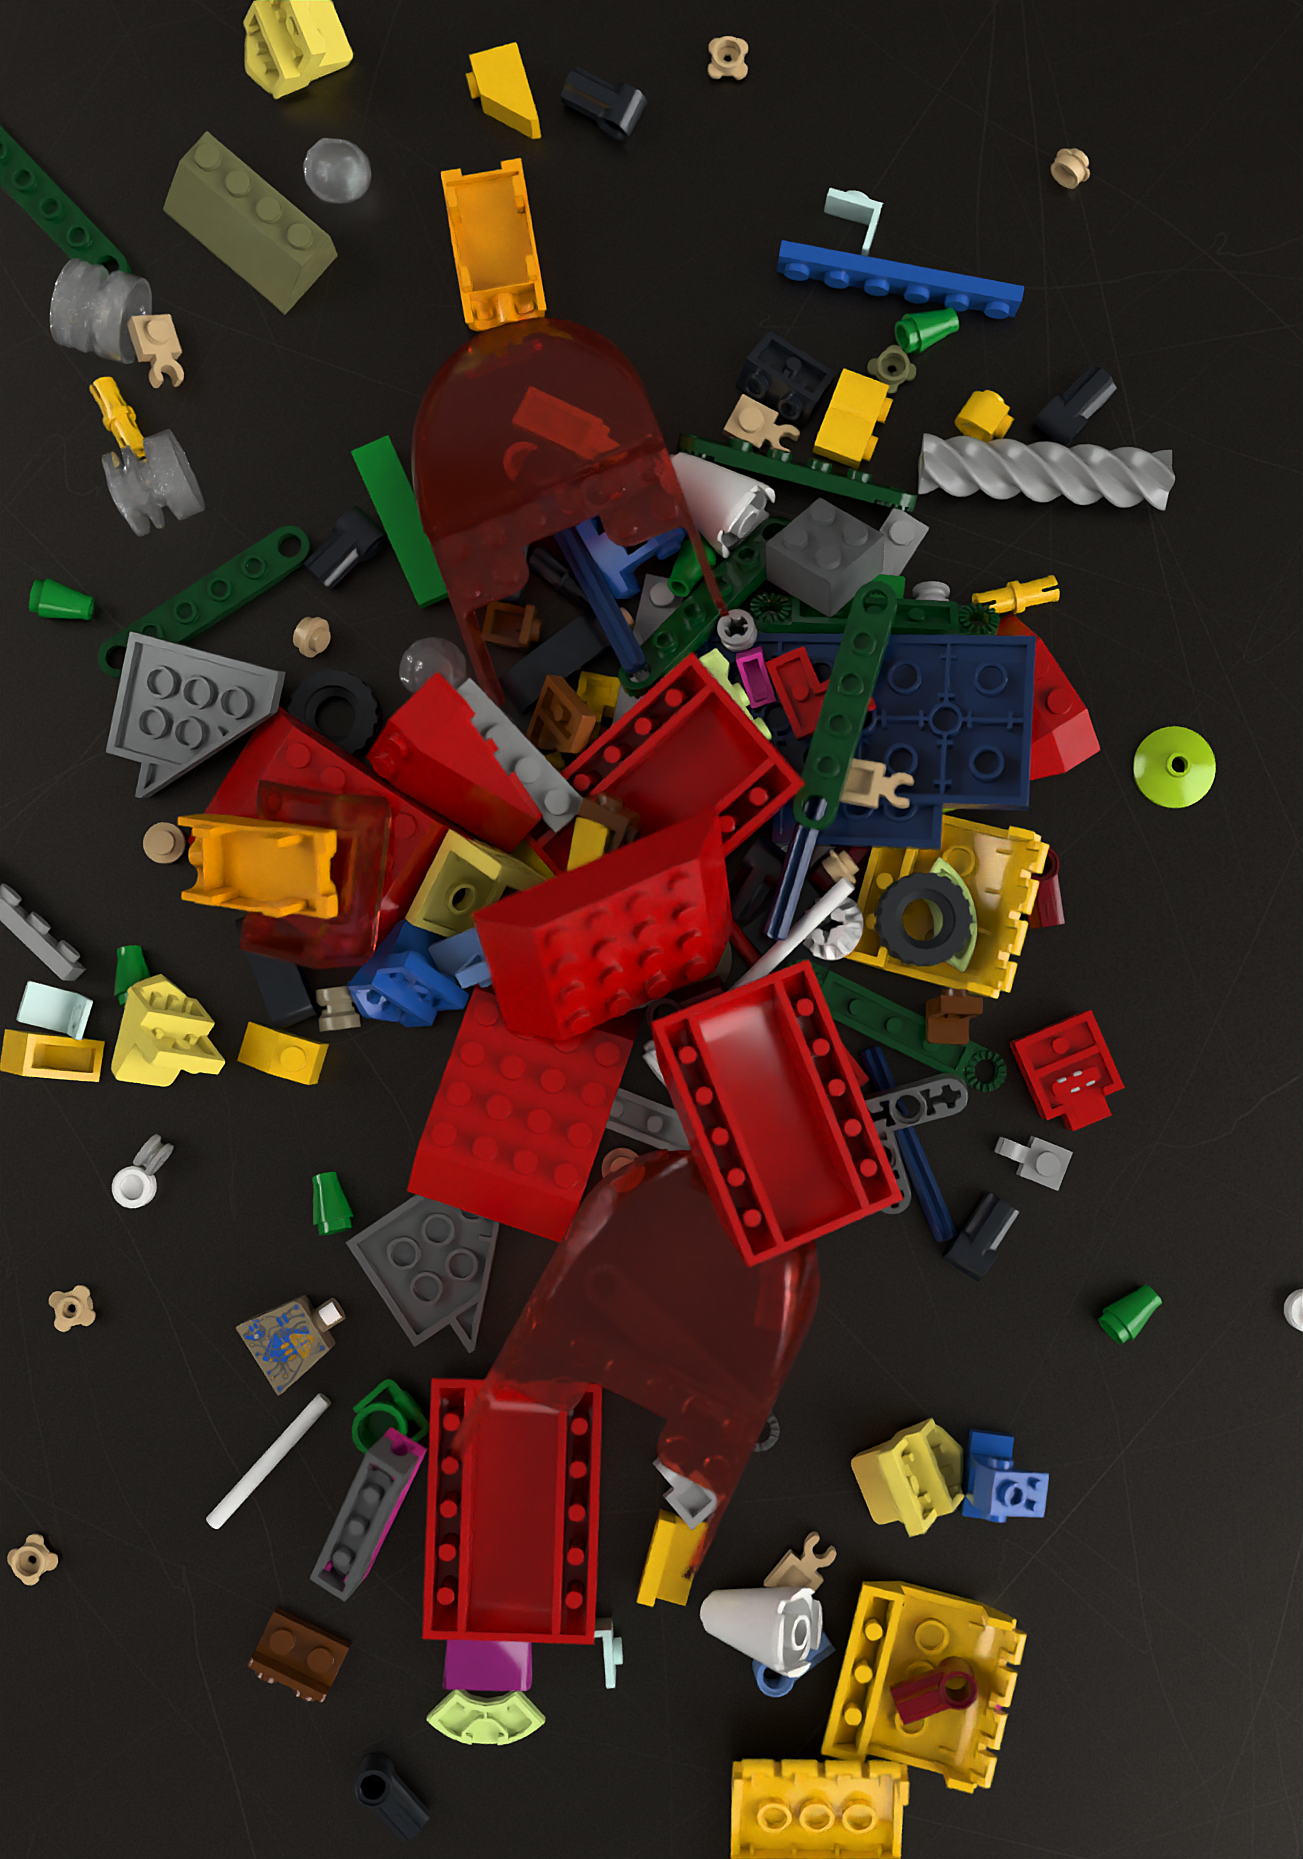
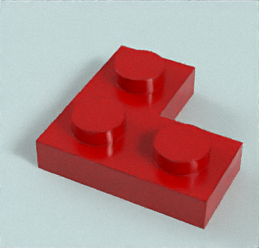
M802 646L765 662L798 742L814 735L830 681L829 679L822 683L819 682L807 651ZM873 697L871 698L868 712L877 708Z

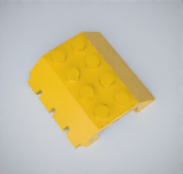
M943 814L941 850L872 848L857 901L863 916L862 936L854 950L844 958L951 989H965L971 994L998 999L1000 991L1010 993L1017 963L1008 961L1009 955L1020 956L1028 927V922L1019 920L1020 914L1031 915L1039 886V881L1030 879L1031 873L1042 874L1049 845L1040 842L1041 836L1033 831L1010 826L1009 830ZM939 857L948 863L962 878L971 894L976 910V946L971 961L964 973L947 962H941L938 965L916 966L901 963V960L891 957L888 954L889 951L881 946L878 941L880 939L878 932H875L874 924H876L875 908H878V899L881 894L886 892L887 887L910 874L918 872L928 873ZM922 898L910 902L902 915V924L905 931L916 940L926 941L932 939L934 935V917L928 904Z
M902 1581L862 1582L821 1753L843 1760L861 1761V1763H864L866 1754L892 1761H900L903 1764L941 1773L944 1776L947 1787L972 1794L977 1785L989 1788L997 1756L988 1752L986 1747L991 1749L1000 1748L1008 1715L997 1709L996 1704L1004 1707L1010 1706L1018 1674L1017 1671L1007 1667L1006 1663L1020 1664L1027 1634L1015 1628L1017 1619L979 1601ZM957 1656L965 1659L973 1669L978 1687L977 1699L973 1705L963 1710L949 1708L904 1725L896 1709L889 1686L935 1669L947 1657ZM955 1676L948 1680L946 1686L951 1689H960L965 1685L967 1679Z
M743 1759L742 1762H733L731 1859H901L903 1805H908L909 1791L907 1764H900V1761H869L868 1763H861V1761L825 1760V1763H817V1760H782L781 1762H773L771 1759Z

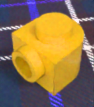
M985 390L984 392L975 391L956 417L955 424L964 435L987 443L992 441L994 437L1002 439L1013 423L1014 418L1008 415L1010 407L1005 405L1004 400L997 393L990 390Z

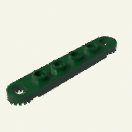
M0 126V186L96 287L110 293H114L116 290L119 292L123 286L126 287L127 282L131 278V269L124 255ZM108 260L109 262L113 260L118 263L119 270L113 278L103 279L99 277L100 273L98 271L101 269L100 266H103V262L107 263Z
M689 433L679 434L676 450L692 455L694 451V456L696 457L700 454L699 457L713 459L715 462L871 503L876 502L887 507H891L894 504V509L913 512L917 494L871 481L872 474L865 471L848 468L846 475L831 471L832 463L815 458H809L807 464L791 460L793 453L769 447L768 454L752 450V442L734 437H729L728 443Z
M771 517L762 521L640 646L647 658V664L641 668L644 672L648 670L650 673L647 679L641 682H632L630 678L634 677V672L626 673L623 667H620L618 673L619 681L624 692L629 697L635 696V699H640L641 696H645L691 652L695 653L717 630L718 621L722 615L730 610L738 609L766 580V543L768 542L766 540L768 536H772V532L775 535L776 531L779 533L791 523L789 519Z
M292 525L280 527L105 641L99 648L97 655L99 667L108 676L120 680L122 669L111 667L109 662L110 655L116 651L115 649H127L130 631L185 644L285 579L288 574L302 565L304 566L303 563L312 553V544L309 537L299 527ZM296 537L301 541L300 552L291 558L282 556L280 552L282 541H285V538Z
M871 581L858 589L846 623L801 779L806 784L796 793L793 803V813L796 820L810 831H821L828 828L834 822L848 780L898 604L895 592L884 582ZM870 594H882L888 600L886 609L876 615L867 613L863 608L866 598L870 597ZM815 797L822 798L827 803L826 814L818 820L806 818L803 812L806 801Z
M772 592L771 595L763 593V596L759 594L756 596V599H752L749 614L754 620L756 629L765 633L844 634L854 597L829 618L793 595L782 596L778 594V596H775V593ZM867 597L863 608L869 614H880L886 609L888 600L886 598ZM897 599V611L891 628V634L997 636L1000 618L999 613H995L996 610L994 608L989 609L990 606L987 604L983 607L982 603H978V606H975L974 603L958 605V602ZM771 610L778 614L777 616L773 615V618H771V615L768 614V617H766V614H762V612ZM970 621H980L987 626L982 625V628H980V625L975 628V624L971 625Z
M797 958L790 960L782 967V969H785L807 959ZM810 961L833 1019L942 1073L956 1074L964 1080L966 1085L978 1091L991 1092L1000 1088V1085L1005 1082L1007 1066L1003 1058L997 1053L971 1040L965 1045L929 1044L926 1041L925 1017ZM989 1059L995 1066V1074L991 1080L980 1082L975 1077L974 1067L977 1065V1062Z

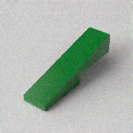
M387 435L352 450V456L420 609L457 594L458 592L389 436Z

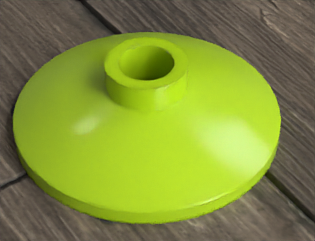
M1172 726L1154 731L1140 743L1133 759V776L1141 793L1151 802L1166 808H1182L1197 802L1208 792L1215 777L1216 764L1210 746L1199 734L1184 727ZM1174 758H1179L1183 761V772L1179 773L1173 770L1172 761Z

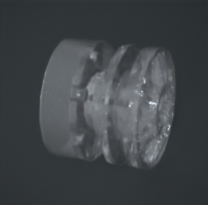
M78 258L70 260L63 267L56 281L51 300L50 329L54 341L67 348L75 347L84 353L92 351L94 348L95 353L102 358L125 365L132 363L137 355L127 323L132 316L151 315L152 293L149 282L143 277L119 270L111 272L109 275L108 270L102 265H91L87 261Z
M169 428L142 439L146 459L141 460L130 445L121 448L125 466L114 451L102 455V464L107 477L106 481L114 503L139 537L151 531L147 515L158 529L165 527V515L162 507L168 505L179 521L206 509L192 468L178 440Z

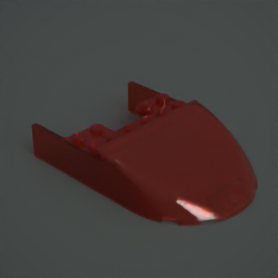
M536 317L519 319L517 322L505 323L501 326L490 328L463 344L445 361L426 389L414 422L410 447L413 489L424 534L429 538L480 688L497 706L506 703L474 610L510 596L525 586L529 577V569L522 546L596 516H600L609 539L617 546L622 547L634 546L679 527L685 528L688 531L712 599L721 617L730 615L648 392L633 363L619 347L599 332L569 320Z
M668 1148L649 1152L634 1158L633 1162L621 1167L614 1173L610 1172L590 1191L574 1215L452 1441L453 1457L462 1460L495 1396L502 1387L506 1386L553 1410L561 1412L569 1411L576 1407L582 1400L590 1382L593 1381L668 1420L656 1447L657 1457L661 1464L668 1470L711 1491L716 1496L714 1509L682 1575L684 1579L690 1581L702 1559L814 1317L820 1289L815 1240H810L763 1261L765 1265H762V1262L751 1267H746L719 1221L692 1150L668 1151Z

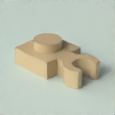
M171 315L132 316L127 326L138 361H150L152 368L149 371L151 385L154 388H159L164 381L161 372H165L171 377L173 386H179L184 379V372L181 365L174 359L180 356L182 350Z
M742 394L723 429V435L752 442V450L760 451L765 443L772 448L790 452V450L780 445L779 440L783 437H789L797 442L800 432L792 425H775L778 412Z
M854 758L840 802L877 809L879 799L883 797L887 798L890 804L897 808H907L909 800L895 796L894 790L900 784L913 786L914 779L906 773H897L890 778L884 777L886 772L885 764Z
M816 1531L811 1532L804 1541V1552L798 1556L789 1549L763 1581L766 1588L802 1586L810 1588L815 1592L824 1581L822 1575L816 1570L819 1567L828 1566L834 1561L837 1554L836 1549L831 1545L824 1554L814 1553L813 1547L820 1537Z

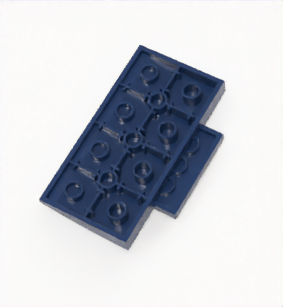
M713 633L698 649L697 657L701 658L717 649L729 662L728 680L731 685L738 682L746 693L736 663V653L739 652H732L726 649L721 642L719 634ZM731 633V635L739 634L742 637L745 633ZM757 633L756 641L749 649L761 646L765 661L768 662L804 646L818 680L822 683L831 678L843 634ZM890 634L872 695L877 708L867 712L854 758L885 764L886 772L884 777L890 778L897 773H906L912 776L914 779L913 786L900 784L894 790L895 796L909 800V806L907 808H897L890 804L887 798L880 797L877 809L840 802L834 822L828 828L818 832L814 846L941 850L943 808L1029 811L1036 636ZM771 679L777 701L751 709L750 705L746 708L754 720L758 717L763 720L772 736V739L769 741L801 778L813 736L798 742ZM796 794L773 816L772 843L775 845H789L796 823L793 813V803Z

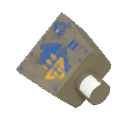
M303 1295L247 1319L237 1326L236 1329L279 1396L336 1344L329 1329L346 1319V1316L340 1304L333 1297L317 1308H314L309 1298Z

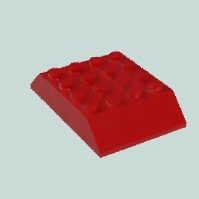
M693 652L684 658L560 773L582 798L594 794L599 795L601 791L607 792L623 799L622 806L641 814L637 824L641 828L639 840L714 807L719 816L724 859L782 809L806 784ZM578 814L556 834L541 819L524 839L555 876L567 871L576 817L580 816Z
M279 706L275 715L256 727L204 814L232 815L336 830V852L329 859L330 880L334 883L337 894L338 915L325 919L291 913L282 916V918L344 960L362 966L368 957L375 953L396 923L401 919H405L448 830H454L463 837L473 841L476 839L436 811L395 788L386 778L378 775L375 770ZM192 833L187 840L190 845L194 843L196 837L192 836Z
M714 807L472 913L502 1019L507 1029L564 1041L577 1034H583L592 1027L607 1020L622 1016L651 1000L662 998L669 992L684 985L699 981L706 975L716 971L734 924L719 816Z
M809 959L651 1022L659 1069L719 1221L746 1267L756 1265L904 1200Z
M477 983L472 992L419 1142L407 1191L566 1245L646 1007L638 1006L622 1016L614 1017L592 1027L583 1034H577L561 1041L507 1029L502 1019L493 985L480 987L479 983Z
M432 1377L423 1639L594 1644L598 1580L602 1382Z

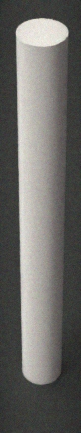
M842 877L789 930L787 938L784 941L778 940L728 991L767 976L855 889L852 883L845 877Z
M319 1393L206 1517L210 1526L219 1529L326 1411L331 1402L325 1395Z

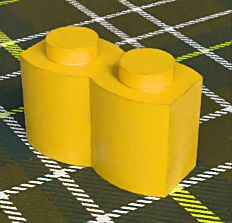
M843 368L816 438L813 453L855 469L859 468L862 459L870 461L878 441V437L871 435L876 421L885 423L893 399L886 397L890 385Z

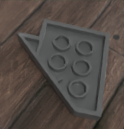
M130 631L106 753L142 763L135 797L149 798L275 715L278 711L286 672Z
M416 1194L345 1242L414 1347L450 1324L467 1351L471 1353L475 1350L500 1222Z

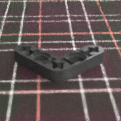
M943 1073L863 1095L870 1113L883 1111L884 1104L882 1101L888 1100L889 1113L893 1120L887 1121L886 1112L878 1114L874 1117V1126L881 1144L889 1148L892 1153L889 1164L892 1171L895 1169L898 1171L893 1172L899 1189L902 1190L901 1194L904 1200L881 1209L882 1212L898 1214L908 1207L911 1200L910 1182L893 1131L954 1115L962 1111L968 1100L967 1085L956 1074ZM950 1085L953 1091H960L955 1094L954 1102L948 1103L945 1097L932 1100L933 1109L927 1110V1100L923 1090H930V1098L942 1094V1086ZM903 1095H912L920 1102V1108L912 1115H904L896 1108V1101Z

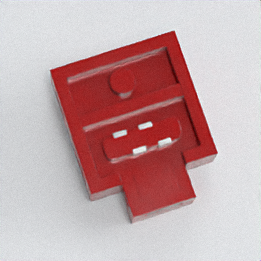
M1084 1010L1008 1042L1041 1119L1049 1120L1061 1115L1066 1129L1075 1131L1112 1115L1104 1096L1125 1087L1092 1010Z

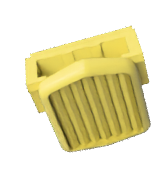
M255 0L244 19L243 24L247 31L245 38V72L264 90L273 94L274 99L306 87L310 81L346 67L353 58L351 47L331 0Z
M162 974L152 976L133 984L132 987L130 986L127 991V1002L111 1065L112 1073L117 1080L166 1087L174 1082L181 1069L192 1074L203 1072L218 1075L226 1061L207 1037L215 1023L199 1001L195 998L187 997L180 988Z
M933 1418L898 1431L891 1440L862 1451L851 1460V1467L874 1522L886 1524L899 1520L905 1524L909 1536L925 1533L937 1516L952 1513L965 1497L961 1489L963 1481V1448L943 1428L935 1425Z

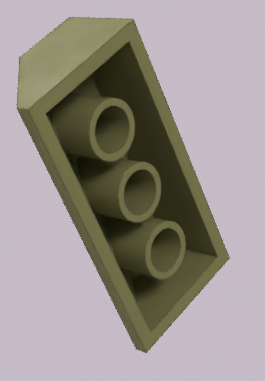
M206 131L179 161L163 207L164 212L286 315L338 256L331 237L209 132Z

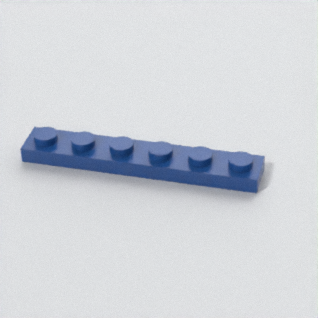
M784 240L781 242L776 271L784 273L787 278L792 280L804 281L812 278L822 280L826 285L833 288L853 286L864 288L865 292L875 296H885L888 293L901 295L912 303L922 304L932 301L942 303L946 308L951 307L954 311H965L969 308L984 311L985 315L996 319H1004L1008 316L1014 317L1022 302L1024 286Z

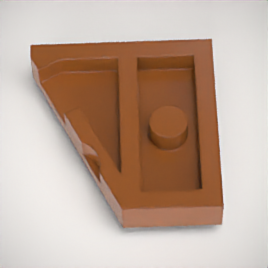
M547 674L525 737L535 748L582 754L586 749L589 738L594 733L597 716L562 676Z

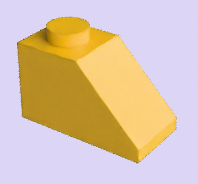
M517 42L469 55L472 72L465 73L472 99L480 97L483 111L489 116L532 139L540 138L539 119Z
M249 1021L237 1061L268 1074L312 1085L318 1082L329 1044Z
M5 1029L0 1071L21 1076L99 1082L105 1041L82 1038L80 1041L71 1036Z

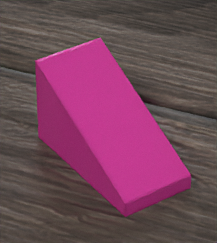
M761 646L736 653V663L750 701L751 709L777 701Z

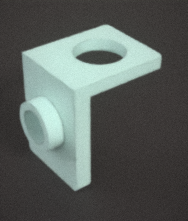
M829 188L824 209L825 213L869 225L861 255L867 256L882 203L869 199L867 195L859 191L849 190L843 192Z
M28 981L16 1020L66 1033L72 1038L81 1041L93 1000L83 994Z
M612 1617L596 1618L595 1637H603L606 1688H615V1665L623 1664L621 1637L614 1638Z

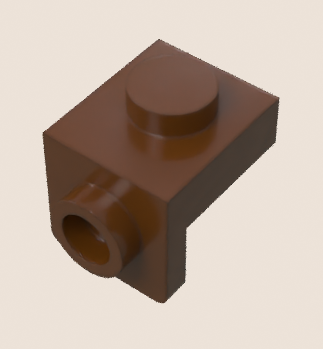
M488 600L480 640L486 644L530 652L532 641L539 642L543 618L537 617L536 606L532 604L522 607Z
M601 791L599 795L594 794L583 798L577 814L616 831L608 853L639 840L641 828L637 824L641 814L622 806L624 800L618 796Z
M944 989L942 995L927 1001V1043L947 1045L968 1044L969 1019L982 1015V997H969L968 990Z

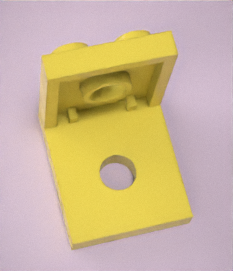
M449 829L405 919L414 926L445 937H451L475 927L472 913L498 902L507 885L523 891L548 880V878L512 854L500 852L484 842L476 839L474 841L470 840L458 832ZM465 888L463 899L459 903L452 904L455 893L459 889Z

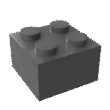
M819 498L766 543V580L831 618L855 596L862 585L871 582L883 571L885 535Z

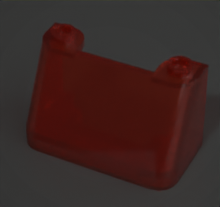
M259 779L256 806L262 820L336 830V852L329 859L330 880L334 883L337 894L338 915L328 919L296 913L276 917L264 915L260 911H250L242 924L240 949L315 969L366 964L371 959L377 942L391 826V807L389 802L384 797L372 794Z

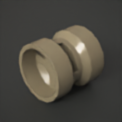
M347 986L315 990L316 1002L320 1006H324L322 1015L318 1019L320 1032L361 1027L360 1014L355 1011V1007H352L354 1000Z

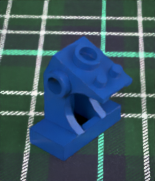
M652 496L642 499L631 508L633 512L631 515L610 529L604 520L588 518L576 527L615 599H631L641 593L642 588L634 575L635 569L654 555H657L659 560H663L680 550V544L684 541V538L688 536L685 529L687 525L680 510L676 505L669 507L664 497L654 500ZM637 527H640L648 543L632 554H629L622 538Z
M970 1428L962 1490L965 1497L961 1501L960 1513L962 1516L982 1518L993 1522H1006L1007 1516L1044 1517L1049 1473L1013 1467L1012 1451L1014 1436L1012 1434Z

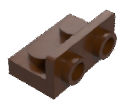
M276 1607L247 1666L255 1670V1675L261 1680L269 1683L280 1682L292 1688L293 1693L305 1701L313 1702L317 1700L324 1702L351 1646V1642Z

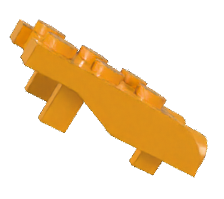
M521 158L501 161L502 169L465 176H462L461 168L441 171L465 323L474 331L493 330L505 323L521 325L534 323L544 318L545 311H547Z
M195 814L177 817L178 825L192 827V836H196L194 843L190 846L188 858L190 863L196 867L195 870L198 873L196 884L188 890L181 891V900L245 911H260L264 915L276 917L296 913L328 919L338 915L337 894L335 885L330 880L329 859L336 852V830L221 814Z

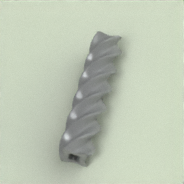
M924 433L921 454L918 460V494L928 493L940 486L945 492L957 497L968 496L981 489L990 497L1002 500L1011 498L1022 491L1027 497L1037 502H1049L1063 494L1070 501L1079 505L1091 504L1104 496L1117 507H1131L1146 499L1152 506L1164 511L1169 491L1175 482L1172 470V450L1149 453L1140 448L1121 447L1109 451L1103 447L1091 444L1067 448L1061 444L1049 441L1037 442L1026 446L1012 439H996L985 443L969 436H956L944 441L935 435Z

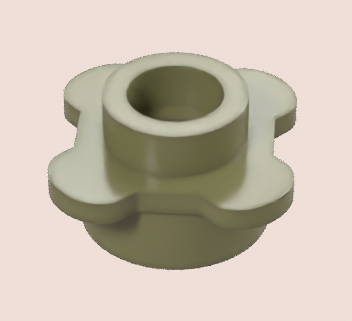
M890 345L878 359H871L867 366L870 375L876 376L880 382L890 385L887 394L895 393L898 385L905 380H912L916 375L915 365L909 362L908 356L898 345ZM893 366L896 371L891 373L888 371V367Z

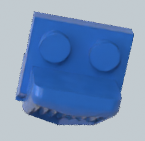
M406 919L399 920L375 953L368 957L353 979L347 984L361 1016L367 1019L388 1022L398 1021L405 1027L432 1026L438 1011L464 1009L470 994L456 985L457 980L454 977L440 972L428 952V948L433 943L442 939L431 931L412 925Z

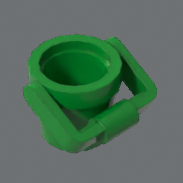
M390 1379L380 1383L352 1408L358 1413L352 1425V1438L358 1450L365 1455L391 1427L407 1436L408 1425L406 1417L408 1420L411 1419L419 1429L410 1438L416 1443L428 1433L430 1428L428 1421L420 1412L422 1408L407 1390L402 1391L396 1382ZM384 1389L394 1398L393 1401L383 1400L368 1404Z

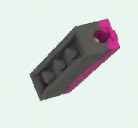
M392 1427L372 1446L362 1462L311 1574L310 1580L344 1602L349 1598L369 1574L427 1449ZM335 1568H337L338 1570H340L341 1572H343V1573H345V1574H347V1575H346V1576H342V1575L338 1574V1573L336 1572Z

